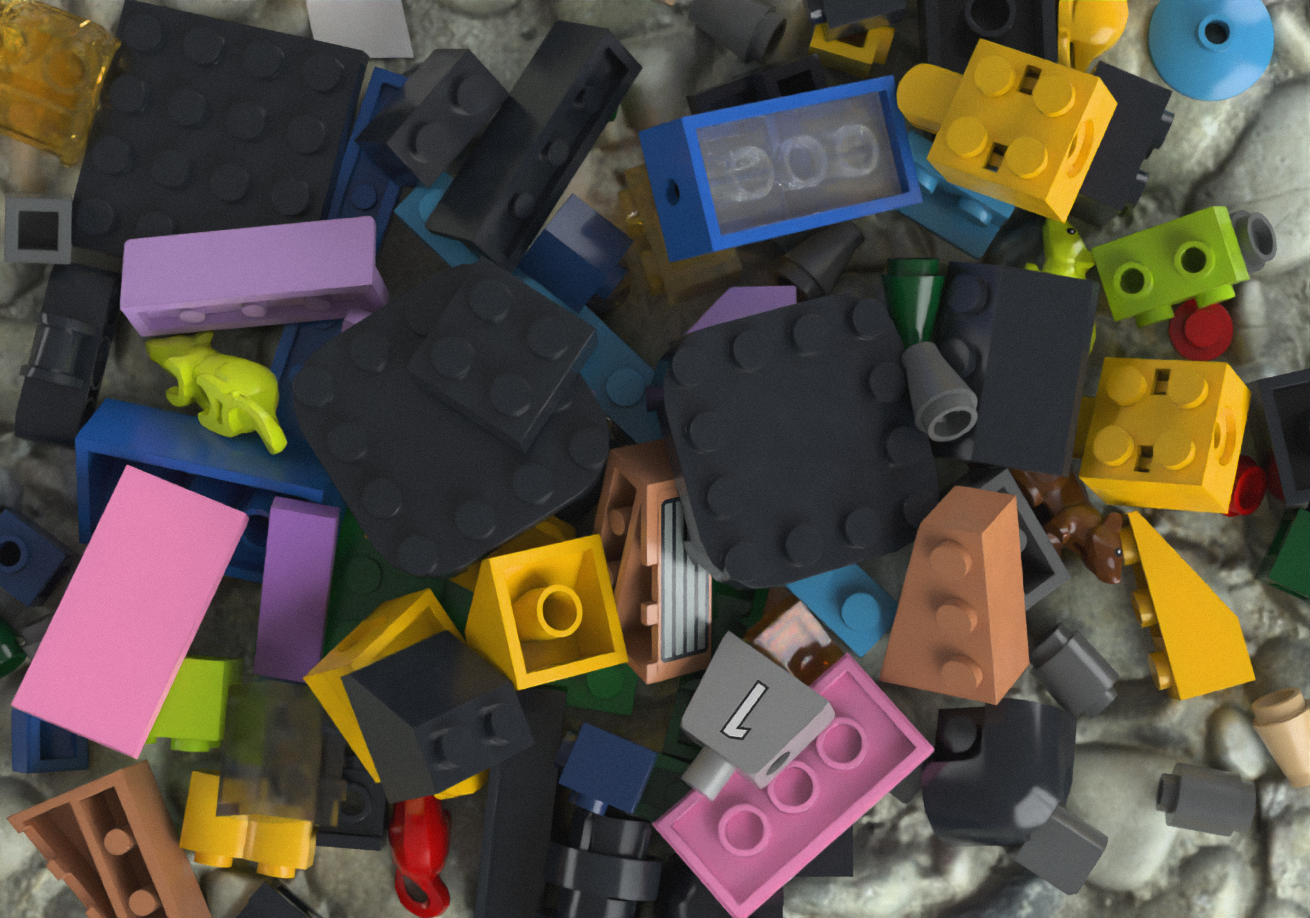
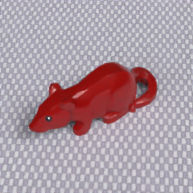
M434 795L394 803L393 815L388 822V840L393 858L392 862L397 867L395 872V890L400 903L410 913L422 918L441 916L450 906V894L439 872L446 866L449 856L452 815L449 810L443 809L442 800L436 799ZM404 875L414 881L427 894L428 900L423 903L408 893Z

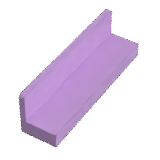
M371 216L129 239L124 244L120 309L141 337L342 319L346 317L352 306L374 313L389 303V290L375 266L376 223Z

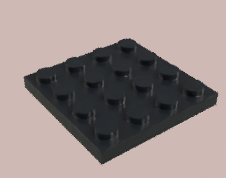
M125 0L72 201L71 246L123 258L124 244L129 239L328 220L369 55L363 50L141 1Z

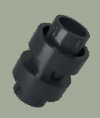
M576 807L572 814L568 839L551 838L547 848L542 879L560 886L556 908L536 909L535 918H634L636 901L657 900L664 860L647 854L651 835V821L607 810L604 816H601L582 807Z

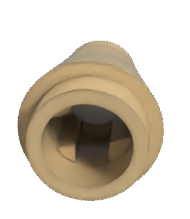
M1298 687L1279 689L1260 697L1251 706L1255 715L1251 725L1283 774L1287 777L1290 786L1299 788L1310 785V699H1304Z

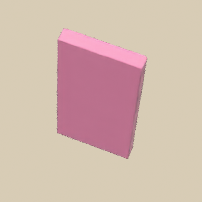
M126 465L11 705L39 719L138 759L249 521L247 514Z
M848 652L808 686L830 702L836 717L767 786L759 789L734 772L713 802L696 790L691 789L652 824L732 918H748L935 752L931 744Z

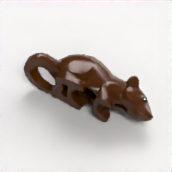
M1071 462L1069 477L1008 469L1059 557L1062 555L1061 548H1068L1080 556L1083 565L1094 573L1100 581L1107 584H1119L1121 582L1123 548L1119 534L1123 524L1122 516L1115 512L1109 513L1104 517L1090 502L1084 482L1078 477L1079 472ZM967 463L970 470L989 468L988 466Z

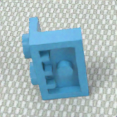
M910 130L908 140L923 202L894 210L973 259H980L1016 206L947 182L926 159L933 143L915 131Z

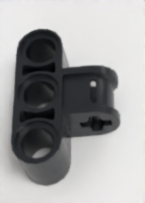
M71 262V264H54L48 280L41 312H34L32 321L37 325L29 361L28 364L21 365L19 375L25 378L15 416L14 432L16 438L76 452L75 437L96 410L120 311L122 273Z

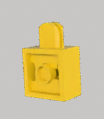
M981 38L976 45L964 75L933 64H917L905 73L899 82L896 94L898 108L914 127L936 134L926 159L947 182L1064 224L1118 104L1100 77Z
M1105 357L1096 396H1082L1072 454V459H1082L1078 477L1106 505L1228 514L1252 392L1227 362Z
M430 588L382 602L303 677L376 783L381 781L342 683L341 676L444 630H448L467 645ZM490 767L434 796L436 799L442 800L475 793L483 787L488 779Z

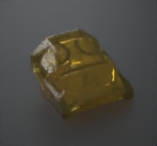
M0 0V134L60 158L59 164L69 168L75 166L85 146L102 84L113 56L120 48L121 41L102 25L50 4L36 0Z

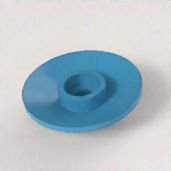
M1161 0L1156 6L1149 22L1147 46L1156 72L1173 90L1195 100L1221 101L1243 93L1262 76L1272 56L1274 30L1270 15L1261 0ZM1206 25H1220L1226 34L1224 43L1213 44L1209 42L1205 36Z

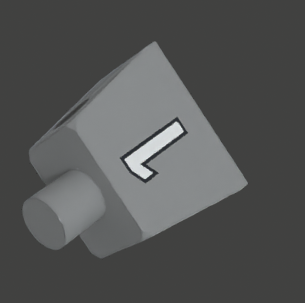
M728 631L720 642L681 719V729L693 742L702 747V750L682 775L681 779L712 802L734 772L759 789H762L833 721L836 714L827 699Z

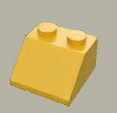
M600 533L482 560L464 631L467 645L511 680L515 691L629 662Z

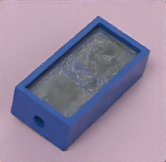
M889 75L685 116L638 132L669 263L922 203L923 199L903 114L897 105V88L894 76Z

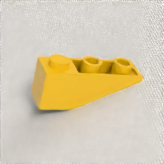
M1138 511L1120 514L1123 519L1119 532L1123 548L1122 565L1124 567L1132 566L1138 590L1130 592L1133 612L1140 628L1149 627L1154 643L1155 652L1148 653V664L1157 689H1167L1170 699L1182 701L1256 680L1238 617Z

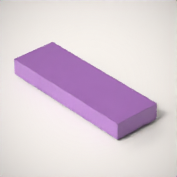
M275 496L270 509L253 674L306 683L303 677L323 659L340 517L339 507Z

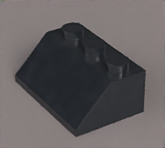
M949 261L935 345L941 356L977 396L976 411L978 418L975 425L967 433L956 439L935 441L928 436L933 457L961 463L1069 477L1100 283L1004 265Z

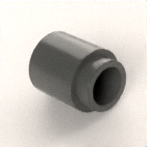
M1060 622L1030 647L1029 663L1033 666L1030 673L1055 701L1072 716L1076 717L1084 712L1091 719L1104 710L1118 695V692L1112 685L1118 679L1119 674L1078 630L1070 632Z
M1179 762L1174 766L1172 774L1162 773L1156 794V810L1165 812L1167 826L1230 837L1233 831L1240 833L1248 832L1253 820L1256 804L1255 783L1241 780L1239 773Z

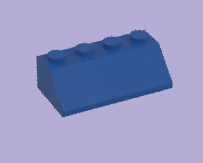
M106 398L75 437L79 543L89 544L126 465L246 513L249 521L224 575L263 584L270 509L275 496L339 507L340 517L337 542L347 504L310 444L304 439L285 436L288 444L284 450L272 455L267 450L256 430L249 433H241L230 438L208 430L200 424L196 416Z

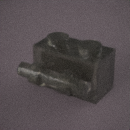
M273 680L229 685L216 817L270 824L311 822L312 826L337 827L339 802H346L348 781L341 779L345 744L349 743L310 687Z

